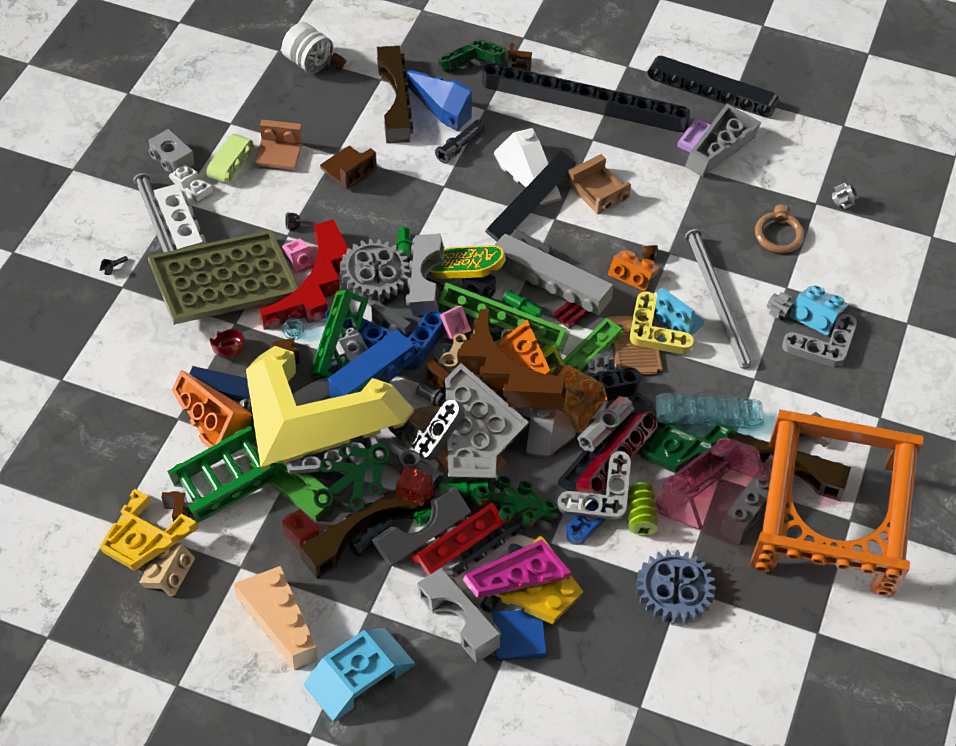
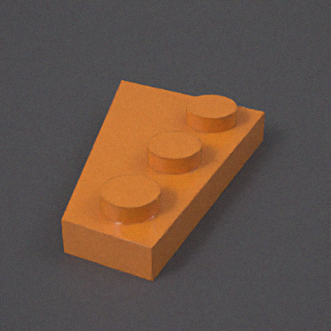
M528 320L496 344L502 353L515 363L532 371L552 375Z

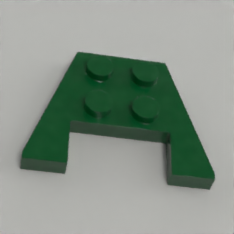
M663 400L660 405L661 410L659 414H656L657 428L642 445L639 453L641 458L677 474L732 439L736 434L733 428L719 422L703 438L674 426L671 423L682 412L679 405Z

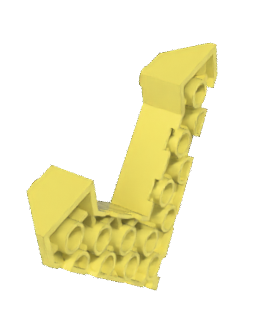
M277 346L258 356L246 369L261 470L270 468V464L283 461L287 463L303 458L311 453L316 454L341 446L342 444L350 443V439L362 436L367 438L379 434L381 429L393 426L394 429L402 427L414 413L412 406L393 385L373 378L361 392L296 406L288 381L296 374L294 352Z

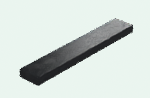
M560 151L490 224L485 232L496 242L504 234L510 236L577 163L563 151Z
M635 391L629 398L634 411L592 452L584 450L559 478L558 485L567 491L578 492L576 488L578 478L627 419L635 414L649 412L654 402Z

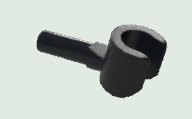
M124 256L113 261L103 259L99 271L105 270V275H111L113 267L128 261V257Z

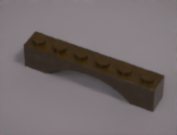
M400 45L377 47L378 74L392 86L396 94L393 105L384 115L386 143L410 142V134H413V121L409 122L412 119L411 107L407 108V106H410V96L405 93L408 92V80H404V78H407L406 66L402 67V65H405V55L400 52Z
M735 432L736 435L732 439L708 453L706 460L727 467L744 463H765L770 455L774 456L775 449L769 448V442ZM797 450L794 474L809 484L818 495L841 502L851 467Z
M420 476L406 480L397 489L386 492L380 499L366 504L354 514L347 515L338 524L329 526L316 537L305 540L300 545L301 559L317 579L337 567L346 547L365 529L378 524L385 517H389L391 520L415 519V512L431 507V500L435 498V494Z

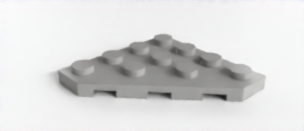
M462 363L445 379L446 401H457L465 408L464 417L447 440L448 470L449 455H454V457L489 458L496 456L497 459L529 425L525 418L512 407H508V404Z

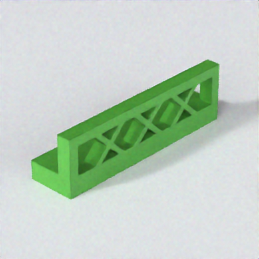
M252 461L249 463L251 470L256 468ZM283 461L275 462L280 478L269 484L315 521L332 507L331 503L327 508H319L313 501L317 490L322 488L328 489L308 472L289 474ZM320 495L318 500L320 503H326L327 497Z

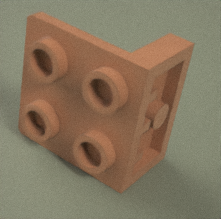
M261 119V142L255 159V165L294 170L303 142L301 124Z

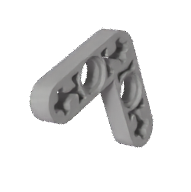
M850 314L840 315L837 318L829 343L790 332L785 335L782 348L785 352L834 368L840 367L845 361L857 321ZM844 323L848 324L846 331L842 330ZM835 338H843L846 343H838ZM816 347L820 352L812 353L808 348Z
M617 451L611 455L606 495L565 491L558 498L559 510L566 515L610 520L621 519L625 515L627 508L631 465L629 455L622 451ZM618 458H622V462L626 463L622 465L621 474H616L617 463H613L617 462ZM614 480H621L624 483V489L615 491L612 489L611 483ZM566 498H571L573 503H579V498L583 499L581 510H577V504H571L570 508H566L565 503L562 502L566 501ZM588 500H595L599 508L595 511H589L586 509L585 503ZM602 501H606L605 506L613 507L614 503H618V507L622 509L618 510V513H613L611 508H605V513L601 512L603 507Z

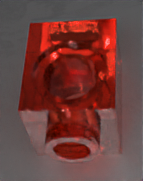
M405 466L396 483L397 498L422 507L426 499L431 498L434 491L432 475Z
M301 508L294 513L288 514L282 521L283 535L299 551L300 545L305 540L319 535L318 526Z

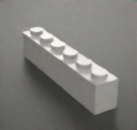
M504 234L495 244V246L503 249L506 261L501 267L502 269L552 294H556L568 302L577 304L587 311L599 315L613 298V284L514 237Z

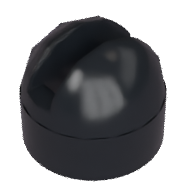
M286 212V229H296L300 226L301 222L296 221L301 219L297 213Z

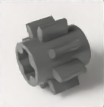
M599 353L594 355L592 360H588V375L615 369L614 359L609 360L607 354Z

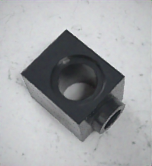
M489 274L479 278H462V289L485 298H491L496 292V277Z

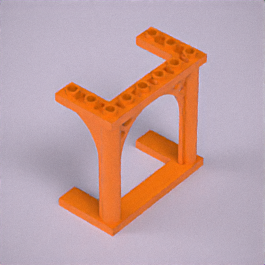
M779 409L768 445L769 448H774L775 452L763 531L759 535L751 557L750 567L755 568L759 572H774L780 555H785L792 560H811L812 563L817 565L831 564L836 565L837 568L842 570L852 568L861 570L864 574L874 575L871 580L870 591H875L881 596L894 595L910 568V561L906 560L917 455L923 446L924 436ZM800 433L891 449L884 469L893 471L888 512L883 523L874 532L856 540H834L816 533L802 521L792 500V482ZM786 514L793 517V520L784 524V520L787 521L788 519ZM792 527H799L802 530V535L795 539L787 537L786 532ZM886 533L887 536L885 539L879 537V534ZM811 537L815 542L805 541V538ZM868 542H876L881 547L882 554H872L868 549ZM853 547H861L862 551L853 550Z

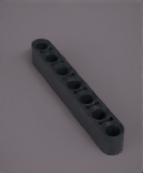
M661 55L655 57L647 71L648 76L654 81L725 105L729 104L737 109L765 118L773 115L780 101L778 95L771 91Z

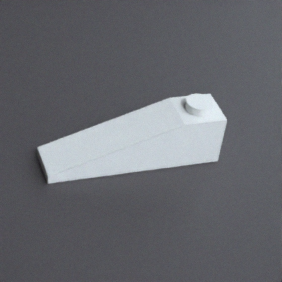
M533 128L514 132L494 151L500 167L505 172L508 171L514 176L513 179L517 183L520 182L525 187L548 165L541 143ZM556 186L540 204L546 205L561 201L558 187Z

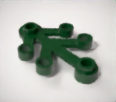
M383 443L373 444L369 449L352 447L350 444H342L338 453L341 458L347 459L351 456L367 458L360 464L336 462L330 458L323 459L320 463V470L323 473L337 471L348 474L330 488L317 490L313 497L315 505L319 508L329 507L333 497L354 481L353 497L349 501V506L352 510H360L364 505L362 495L365 472L372 466V482L368 486V492L372 496L379 495L383 490L381 484L382 469L391 459V451ZM343 447L349 448L350 454L343 455L341 449ZM375 452H382L383 458L377 459L375 457ZM326 461L331 463V469L329 470L323 468L322 464ZM377 484L380 488L379 492H373L371 486ZM325 495L327 502L320 503L318 497ZM359 499L361 506L354 507L352 501Z
M503 475L498 476L495 486L499 490L504 491L508 496L490 493L489 488L479 485L473 489L470 501L478 507H486L489 501L505 504L501 507L498 514L504 521H511L514 516L524 512L521 521L527 526H533L540 519L553 521L560 514V510L554 501L543 500L532 491V483L522 480L516 491L510 486L511 480ZM522 495L527 496L531 501H528Z

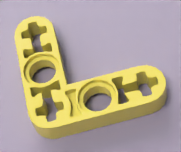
M641 292L637 297L631 326V343L640 347L678 354L691 352L694 339L689 333L652 326L656 297L651 292ZM644 301H648L647 308H643ZM646 316L649 320L642 322L637 317ZM639 329L643 330L642 337L638 336ZM663 336L667 341L659 342L656 340V337Z

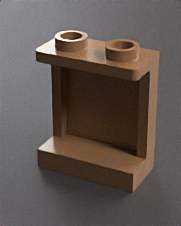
M602 154L570 169L568 174V185L596 214L626 201L630 197L631 190L629 182L622 184L605 167L606 158Z

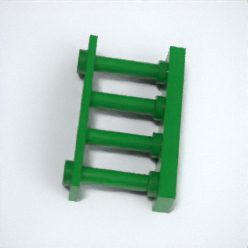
M251 426L238 430L234 435L185 462L176 464L167 471L173 485L176 486L182 483L193 503L188 505L197 524L280 478L275 463L270 464V468L261 470L259 454L252 445L256 439ZM243 448L256 467L245 474L242 473L231 456ZM221 460L225 462L235 478L226 485L221 484L211 468L212 465ZM201 471L214 489L213 492L204 497L200 496L190 477Z

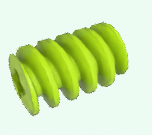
M634 483L628 487V527L632 533L640 536L653 535L659 531L658 517L656 516L657 509L655 508L656 501L654 500L655 493L652 491L653 486L649 483Z

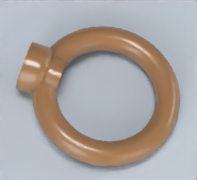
M775 206L774 212L765 214L756 223L755 235L758 242L771 252L778 254L791 253L797 250L804 241L803 226L795 217L790 215L791 210L788 206ZM773 220L779 224L787 222L795 229L796 238L788 245L773 244L764 236V226Z

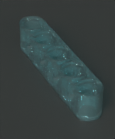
M662 393L655 397L657 420L660 422L714 426L719 422L729 427L756 429L764 425L762 402L759 400Z

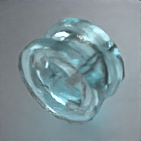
M290 318L283 324L286 338L297 340L302 337L304 330L301 320Z

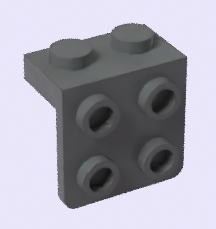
M402 295L397 296L387 306L378 301L371 306L373 323L391 331L397 329L407 338L424 317V315L413 316L411 308L407 307L406 297Z

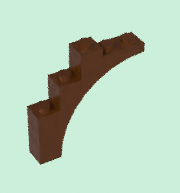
M480 309L478 318L474 319L475 332L471 333L470 340H463L462 348L458 349L457 361L461 362L471 372H480V379L484 380V384L490 389L503 390V396L507 397L508 407L564 409L566 398L565 377L529 370L505 356L495 345L490 335L491 320L489 309Z

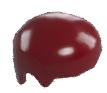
M227 329L222 332L217 331L216 337L209 339L213 352L220 358L232 359L238 356L246 343L243 334L236 329Z

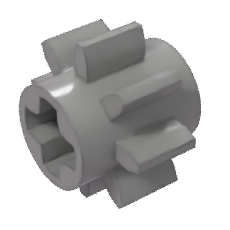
M845 182L834 187L836 192L832 193V197L838 207L843 205V208L846 209L856 204L854 200L858 198V194L852 184L847 186Z
M780 292L779 295L774 293L767 303V308L771 309L768 314L776 319H780L781 316L786 318L794 306L790 302L792 297L784 292Z

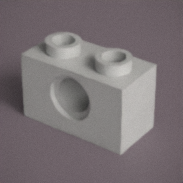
M169 129L148 140L150 156L154 160L157 159L164 170L173 173L177 168L184 165L188 167L195 165L193 151Z

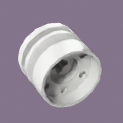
M300 22L287 32L281 48L282 54L286 58L296 63L307 73L314 74L327 65L333 54L334 46L332 40L323 33L318 32L316 28L306 22Z

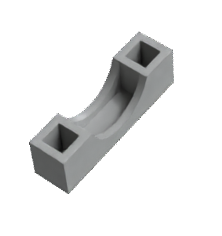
M441 233L415 235V244L411 246L413 261H410L411 277L408 278L410 293L406 295L407 307L411 308L413 316L425 315L430 311L439 312L440 303L438 302L440 294L437 285L427 281L426 276L434 267L444 262L445 246Z
M441 568L417 583L419 598L432 613L441 611L452 612L459 615L466 624L460 632L461 646L476 663L500 648L501 632L499 628L486 619V615L480 607H475L465 590L461 591L458 588L452 575H447Z

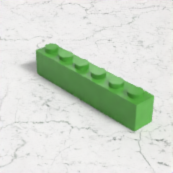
M449 283L445 284L438 302L450 309L462 306L464 313L474 318H478L480 309H489L491 324L505 330H515L528 320L538 343L546 346L555 345L557 350L562 352L571 332L564 327Z

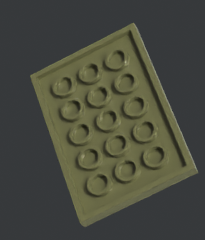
M272 230L148 256L149 265L173 325L277 302L286 298L298 288Z

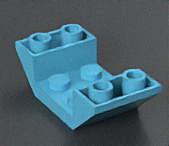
M386 628L365 629L323 657L304 682V687L334 723L354 709V698L389 674L394 679H397L414 667L415 662Z

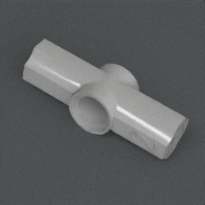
M618 397L579 435L577 439L580 446L585 451L592 452L634 411L632 402L627 397Z

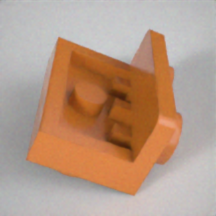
M624 250L613 257L608 275L642 291H646L650 280L658 275L660 267L654 265L655 263L652 260L636 257L634 252Z

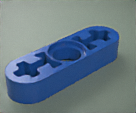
M591 500L586 505V509L589 511H595L599 508L595 500ZM614 503L613 507H607L604 505L602 507L601 512L605 513V508H611L614 512L617 503ZM576 516L567 526V540L574 545L583 544L606 519L598 518V520L591 522L583 516ZM581 525H583L584 527L581 530V534L577 533L576 535H574L573 531L578 532L581 528Z

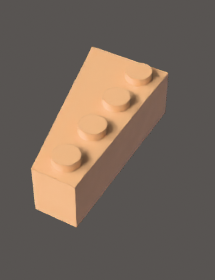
M281 566L234 583L236 598L246 607L251 617L258 622L263 632L275 643L276 648L294 670L318 661L316 645Z

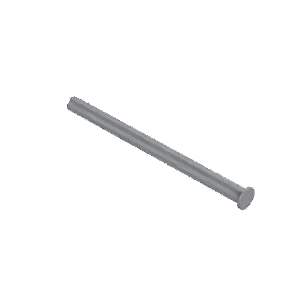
M146 173L137 174L133 182L139 188L163 252L176 250L150 187L149 175Z
M692 229L686 233L685 238L690 242L738 364L741 368H748L751 366V358L701 239L702 233L699 229Z

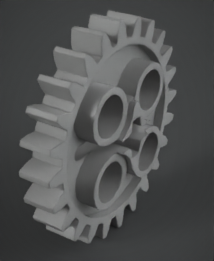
M369 239V244L361 241L360 247L353 244V250L347 249V255L343 254L342 261L340 262V276L343 277L342 282L347 283V289L354 288L353 293L355 294L361 292L362 297L369 295L370 300L377 296L378 300L381 301L382 295L390 299V293L396 296L398 290L403 291L404 285L408 284L410 276V263H407L408 257L403 256V250L396 251L397 245L389 247L388 241L384 245L381 244L380 239H378L377 243H373ZM372 255L375 257V268H376V269H374V266L372 265V264H373ZM375 270L378 274L377 280L379 284L375 282Z

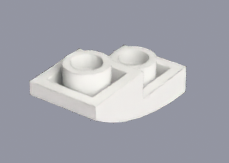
M186 165L177 168L176 171L169 175L170 179L175 184H178L180 189L185 191L186 195L196 202L213 193L212 186L199 179L197 172Z

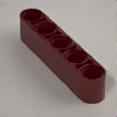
M652 412L630 416L576 482L577 491L592 494L604 493L607 488L611 455L617 451L627 453L631 460L657 428L656 416ZM618 458L617 462H613L617 463L616 474H619L622 465L626 464L622 462V458Z

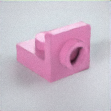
M299 238L281 246L283 254L291 260L296 272L315 264L310 246Z
M457 306L440 314L446 330L443 333L444 338L453 340L455 335L471 331L462 306Z

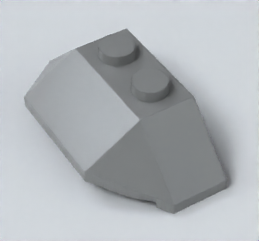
M566 390L564 409H532L526 455L550 458L556 451L575 438L581 400L577 395Z

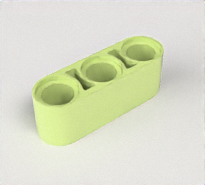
M232 134L209 163L206 171L207 177L226 184L229 183L252 152L253 140Z

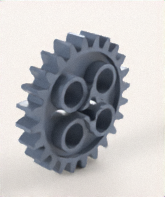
M668 549L665 556L657 552L656 559L650 556L648 563L643 562L642 570L638 571V578L636 580V594L641 595L640 603H647L646 611L654 610L653 617L661 614L663 622L667 617H670L672 624H675L676 618H680L681 622L685 624L686 617L693 622L696 614L702 617L704 610H709L716 589L713 586L715 578L710 577L711 569L704 570L705 562L697 563L698 556L690 559L689 552H686L684 556H680L678 549L675 555H672ZM675 568L678 569L677 604H673ZM658 594H664L667 597H661ZM683 597H690L692 600H687Z

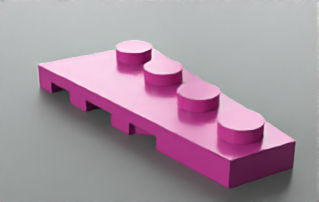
M541 539L465 574L463 581L477 598L570 579L572 572L544 540Z

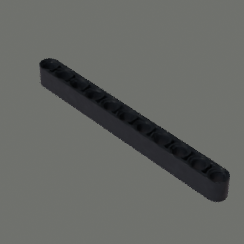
M487 63L483 66L482 84L487 89L674 132H684L688 128L690 110L685 106L496 63Z

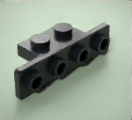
M519 520L505 531H502L500 527L496 528L462 552L460 555L463 560L445 573L447 575L455 573L456 576H459L469 569L467 564L472 560L475 563L479 562L487 556L485 551L491 547L496 550L505 544V537L510 534L514 537L524 530L522 527L524 523Z

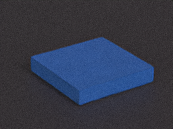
M524 610L492 611L493 623L501 632L500 648L495 651L496 660L546 657L543 620L523 612Z

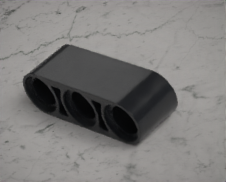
M627 367L582 376L577 383L576 395L581 399L580 403L585 405L615 400L620 396L624 398L630 397L635 391L638 392L641 373L636 368Z

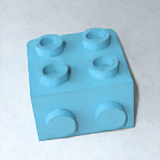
M814 285L799 293L789 317L828 336L838 315L847 309L848 303L844 302V298L838 295L832 296L826 293L824 288Z

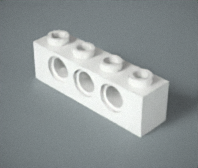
M178 184L154 190L156 202L175 249L206 244L204 235H199L200 227L197 219L193 220L192 218L194 217L191 205L187 206L186 204L188 199L185 191H181Z

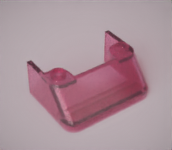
M719 439L716 444L673 476L666 479L656 499L658 513L701 530L703 526L693 498L730 470L765 481L767 478L758 449L733 439Z

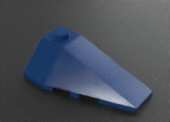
M412 70L407 72L408 88L447 127L458 131L472 118L471 88L456 80L448 82L438 76L431 78L425 73Z

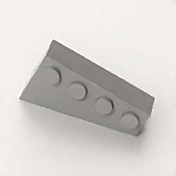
M726 104L691 150L685 167L700 176H704L756 137L761 122Z

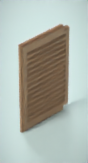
M634 315L608 317V319L624 329L623 334L613 343L616 369L633 367L639 370L641 375H657V372H662L660 350L636 346L630 341ZM646 316L637 317L642 322L649 320ZM653 318L652 326L655 327V322ZM639 329L638 336L642 337L643 330Z

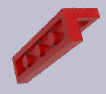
M490 503L409 559L413 565L419 562L429 576L504 524L505 521L499 517V512L494 504Z

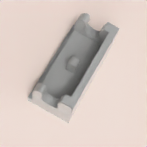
M449 455V482L462 483V481H467V483L488 481V483H496V456L489 458L454 457V455Z

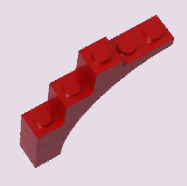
M334 219L314 224L315 240L318 246L314 267L302 285L293 293L279 302L259 310L263 329L277 327L278 325L297 321L301 318H306L307 323L321 321L326 318L325 314L328 310V304L325 297L333 296L337 291H340V281L337 273L340 272V262L342 261L343 254L347 255L348 249Z

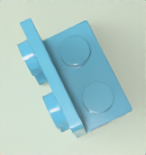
M663 287L658 290L654 317L660 323L665 324L672 330L689 333L691 336L703 327L704 320L694 314L695 311Z

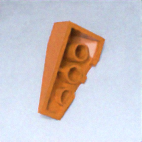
M183 370L180 371L172 391L182 409L187 410L191 417L189 421L192 426H196L200 433L199 438L201 442L210 448L234 435L238 430L249 426L253 414L189 373Z

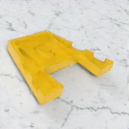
M134 489L130 494L132 499L128 505L123 506L120 511L122 513L118 523H113L100 549L104 554L135 571L196 531L199 526L196 521L183 514L165 531L138 518L152 501L149 496Z
M539 536L534 542L531 543L533 544L543 539L544 542L548 545V543L542 536ZM570 576V579L495 594V596L502 598L501 602L510 605L513 603L524 608L523 612L553 624L581 597L583 590L574 578Z

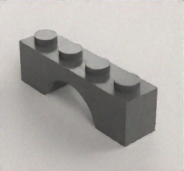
M450 487L431 500V517L426 526L415 533H405L397 527H390L372 539L386 564L398 566L408 559V554L413 551L417 553L428 546L427 541L433 537L435 539L442 537L447 533L446 529L452 524L457 526L467 519L466 515L471 511L457 488Z

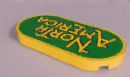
M495 245L450 247L444 250L443 264L434 267L429 273L437 279L485 277L490 274L489 271L493 269L495 271L499 270L504 265L506 257L503 249Z

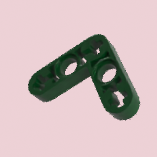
M479 39L439 57L438 63L441 70H450L476 57L492 63H503L509 59L506 47Z

